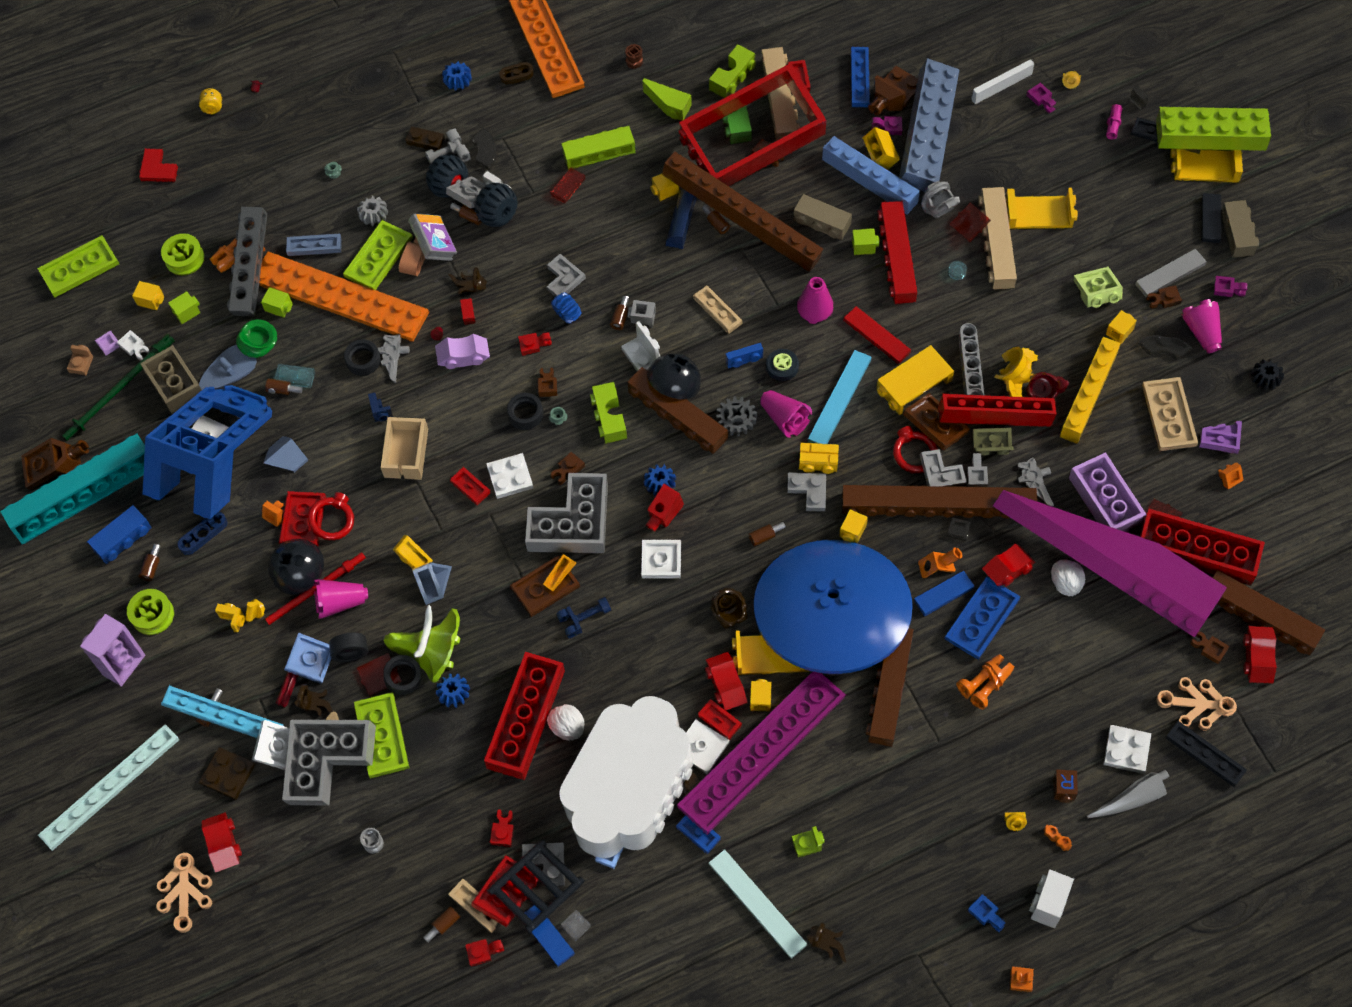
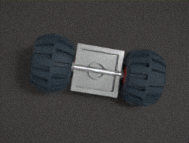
M441 155L429 165L426 173V182L430 191L438 197H452L469 208L475 207L477 217L485 225L501 227L511 221L513 215H515L518 201L514 191L509 186L502 183L485 185L476 178L469 177L465 163L453 155Z

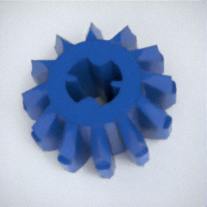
M459 61L456 64L451 62L450 66H445V70L442 73L444 84L449 89L454 88L455 91L458 88L463 90L464 86H469V82L472 79L470 68L465 63L460 64Z
M566 292L558 294L551 301L552 308L568 324L576 321L581 315V308Z
M657 464L655 469L649 467V473L644 475V486L647 487L649 493L653 492L655 497L663 484L670 488H675L676 486L674 482L676 475L673 474L671 468L666 469L665 464L662 468H659Z
M449 673L448 679L442 677V683H437L436 685L439 689L436 691V695L440 697L439 702H445L446 707L453 703L454 707L457 708L458 702L464 704L463 698H469L467 691L470 690V686L466 684L467 680L465 678L460 679L458 673L454 678Z

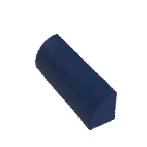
M681 187L666 239V246L683 249L696 197Z

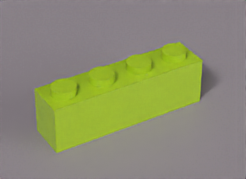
M629 126L603 131L599 134L584 136L583 138L568 140L562 143V151L568 170L636 153L635 141Z

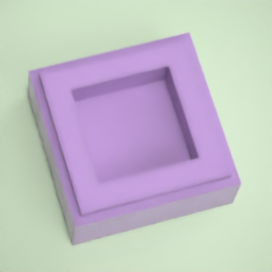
M111 331L95 340L105 355L120 347L117 343V338Z

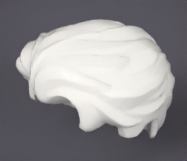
M1067 559L1060 560L1053 565L1051 575L1057 591L1067 596L1077 595L1085 584V573L1082 566L1077 562Z
M566 704L557 706L550 711L547 717L549 728L563 740L578 739L584 731V718L574 706Z

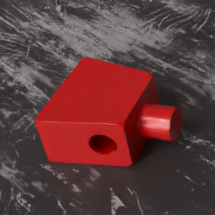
M663 484L647 510L651 518L646 526L650 530L655 532L660 524L667 527L684 506L680 493Z

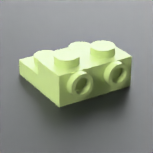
M1109 267L1074 275V282L1081 291V299L1087 308L1092 306L1098 308L1104 303H1117L1122 299L1123 287Z

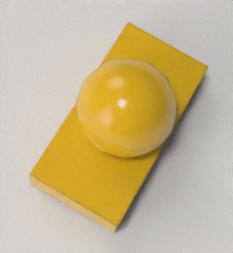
M404 535L393 549L401 561L408 564L412 569L433 561L408 535Z

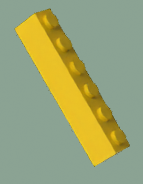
M1106 337L1102 338L1063 425L1061 438L1078 444L1115 361L1121 343Z

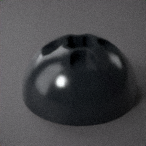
M679 353L664 354L655 359L647 371V379L651 386L665 396L675 399H689L696 396L700 390L701 375L699 369L685 355Z
M291 539L281 543L272 552L268 563V572L272 583L281 592L290 595L301 594L314 586V580L320 579L324 568L321 550L314 543L305 539Z

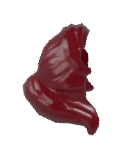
M1039 372L1031 377L1026 391L1029 397L1055 398L1058 393L1065 392L1069 382L1060 376Z

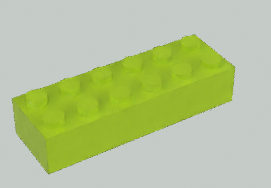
M1160 107L1156 119L1158 149L1266 151L1271 139L1268 109Z

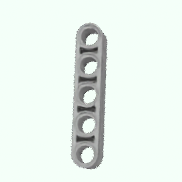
M966 323L961 326L958 338L964 395H984L977 329L973 324Z

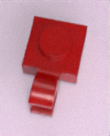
M549 332L543 333L539 337H537L536 333L518 336L522 356L540 352V347L552 345Z
M483 939L466 944L471 967L492 961V954L505 951L501 940L488 944L487 940Z

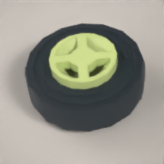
M788 349L774 350L766 360V370L772 379L788 381L796 376L799 370V361L797 356Z

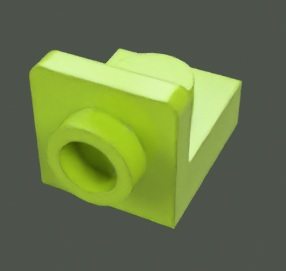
M816 826L812 827L811 831L792 836L798 858L822 851V844L825 843L822 832H818Z

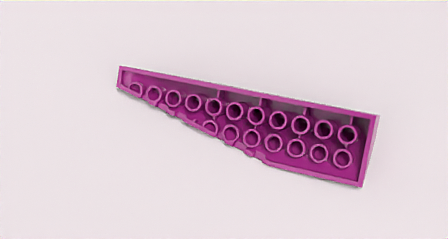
M1005 490L1002 491L993 507L1193 637L1196 636L1227 589L1226 586L1159 543Z

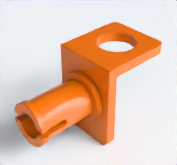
M954 547L946 554L931 552L919 560L918 564L922 578H927L936 571L954 573L956 571L954 562L962 558L960 549ZM929 560L931 568L929 571H926L925 563Z

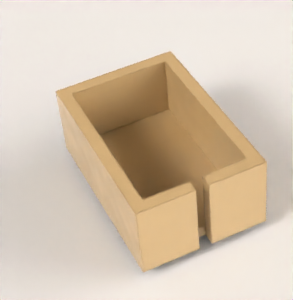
M388 417L381 461V470L384 478L401 479V475H404L405 479L422 480L428 436V426L425 419Z

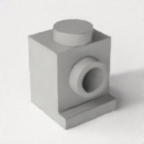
M633 300L632 307L628 309V318H631V323L636 324V322L640 321L642 325H649V327L653 328L656 314L655 303Z

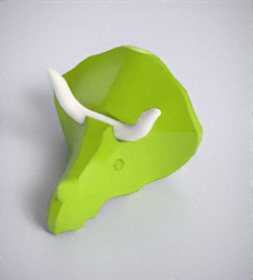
M428 605L425 611V622L422 631L416 633H389L385 635L383 641L391 651L399 655L413 657L419 663L420 668L426 672L430 681L435 683L439 680L445 669H453L454 663L449 660L454 645H459L460 637L457 636L460 622L457 609L451 608L442 623L431 628L432 610L431 606Z

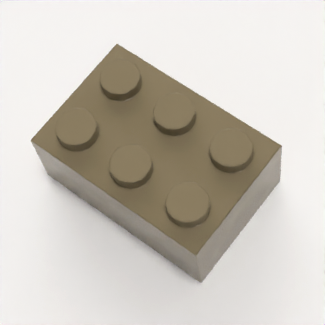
M173 345L140 363L171 414L175 413L202 391Z

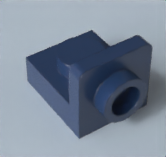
M376 393L368 394L375 422L387 421L388 417H393L391 407H383L382 401L377 399Z

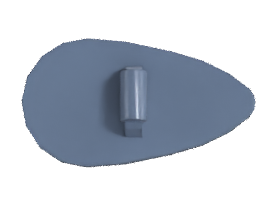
M237 345L226 349L204 372L199 383L201 390L213 386L215 389H221L242 379L255 368L257 358H250L240 352Z

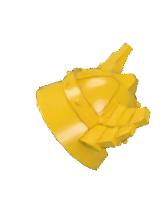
M1013 347L1001 355L1005 362L1010 361L1005 369L999 370L1001 375L996 374L995 378L1004 381L1010 397H1022V385L1030 381V377L1033 375L1031 374V363L1037 361L1038 355H1035L1034 351L1029 350V348Z

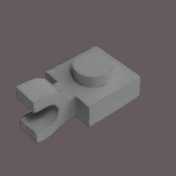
M973 453L972 467L967 468L968 487L988 486L987 466H981V453Z

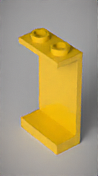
M1171 149L1170 157L1173 158L1171 173H1174V180L1239 183L1243 173L1242 150H1201L1200 154L1183 149Z
M1068 188L1066 196L1015 197V190L1007 189L1005 199L1010 229L1073 228L1074 221H1077L1078 213L1077 210H1074L1076 195H1073L1072 188Z
M930 345L879 378L876 390L882 398L884 397L888 401L890 408L893 411L896 410L901 415L906 404L939 382L944 381L946 384L951 382L954 370Z
M736 631V638H732V648L737 650V656H733L735 668H738V675L809 672V670L795 666L780 657L770 648L762 635L740 636V631Z

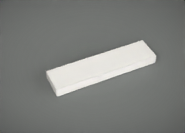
M1028 60L974 88L972 95L974 104L1032 75L1033 61Z

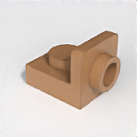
M71 345L70 349L73 354L67 370L69 373L86 376L93 355L89 348L84 345Z

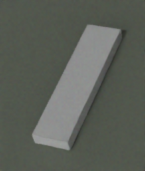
M1194 249L1139 279L1135 285L1147 297L1149 293H1156L1158 289L1165 288L1205 266L1206 260Z

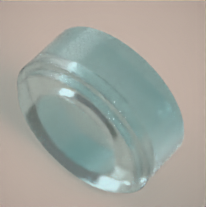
M954 261L949 265L948 274L952 279L960 280L966 276L967 267L963 262Z

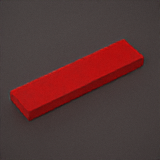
M857 306L844 317V322L898 365L911 353L909 347Z

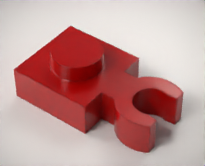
M499 809L497 811L499 823H493L490 844L511 847L514 826L509 823L513 819V813L509 810L508 817L503 818L501 817L502 811Z

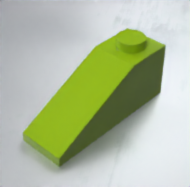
M643 79V92L667 116L681 121L684 120L692 106L691 95L651 80Z

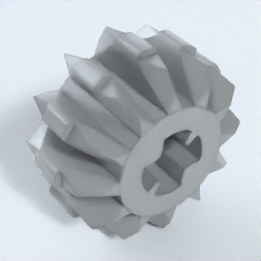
M372 195L371 199L365 197V202L360 201L357 212L359 219L365 225L370 223L374 226L375 223L379 224L382 220L386 221L388 209L386 208V203L380 197L375 199Z

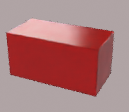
M472 298L460 300L464 325L476 323Z

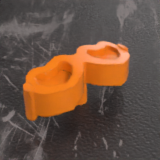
M1045 826L1044 835L1050 841H1055L1056 845L1061 847L1063 851L1071 849L1072 843L1069 837L1061 836L1055 826Z

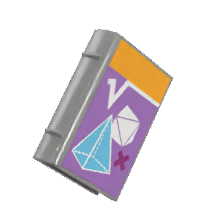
M413 214L408 222L425 259L452 261V257L454 254H457V251L441 216Z

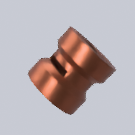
M637 44L629 45L625 50L626 64L633 69L639 68L643 64L642 48Z

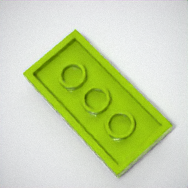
M382 220L343 273L344 277L357 284L376 290L403 253L406 244L413 239L412 234Z
M102 235L37 269L55 298L119 265V262Z
M391 692L354 702L357 720H370L376 726L372 766H367L369 777L374 778L410 769L394 693Z

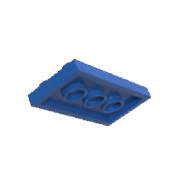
M986 577L946 634L945 640L979 660L1020 600V596L1004 586H997L991 578Z

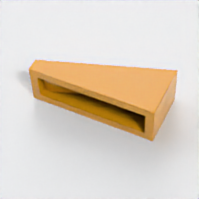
M563 554L543 585L554 591L576 565V562Z

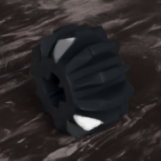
M1262 359L1260 363L1254 365L1251 371L1252 383H1257V388L1263 387L1264 391L1268 388L1273 391L1275 387L1281 385L1284 379L1283 367H1278V362L1272 363L1271 359L1268 362Z

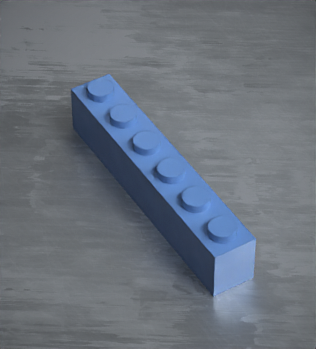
M833 136L823 147V161L885 201H903L905 214H908L917 205L920 192L918 189L840 139Z

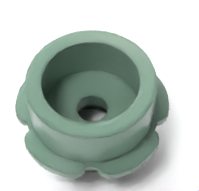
M331 162L325 166L324 170L329 178L335 179L340 176L342 168L337 162Z
M555 407L550 412L549 420L556 425H561L563 421L567 420V414L563 408Z

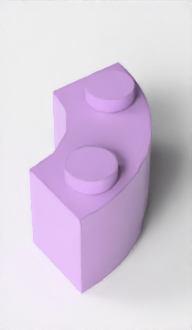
M475 334L456 339L447 337L435 346L438 365L445 366L448 369L480 365L483 361L490 358L487 339Z

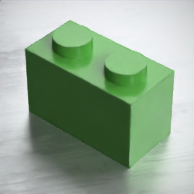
M746 106L722 118L723 123L727 124L725 133L726 137L730 138L731 144L752 141V130Z

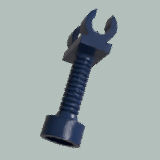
M603 597L598 600V604L595 607L593 606V608L591 607L581 612V614L574 615L569 606L567 609L557 612L556 615L560 622H564L569 618L572 619L574 625L565 629V633L570 639L583 633L579 625L581 620L583 621V619L585 620L597 614V612L606 614L611 611L607 599Z

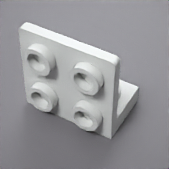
M640 321L636 322L637 338L622 345L621 348L636 371L641 367L648 371L652 362L660 357V346L656 339L650 337L648 328L645 325L642 326Z

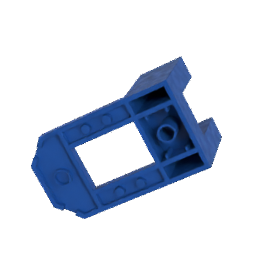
M233 385L224 386V389H215L214 386L204 388L145 436L143 494L153 499L161 500L180 483V470H184L187 473L196 475L193 513L203 518L211 519L230 502L234 450L272 417V410L267 406L266 398ZM212 407L240 418L218 438L188 428Z

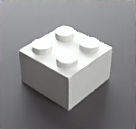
M1050 869L1047 875L1043 874L1036 889V892L1039 894L1035 895L1029 909L1030 912H1033L1031 919L1055 928L1061 918L1074 879Z

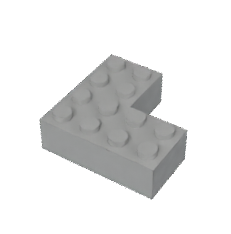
M568 473L566 508L528 507L525 539L527 552L605 553L607 474Z
M290 720L282 800L289 805L329 806L333 765L372 766L376 726L370 720Z

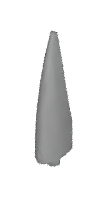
M1166 770L1160 773L1151 772L1134 781L1113 800L1086 815L1087 818L1121 813L1167 795L1163 780L1169 777Z

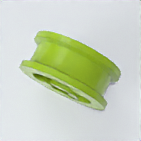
M190 234L174 235L167 239L162 246V259L168 270L173 274L181 276L192 274L204 262V252L200 243Z
M145 589L131 598L127 606V616L140 633L156 635L166 630L172 623L174 607L163 592L157 589Z

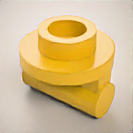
M1075 71L1063 73L1062 80L1064 86L1069 89L1076 88L1080 83L1081 75Z
M257 599L248 602L245 620L251 622L254 618L263 617L265 611L263 603Z
M1004 813V821H1006L1007 828L1012 831L1022 830L1027 824L1026 813Z

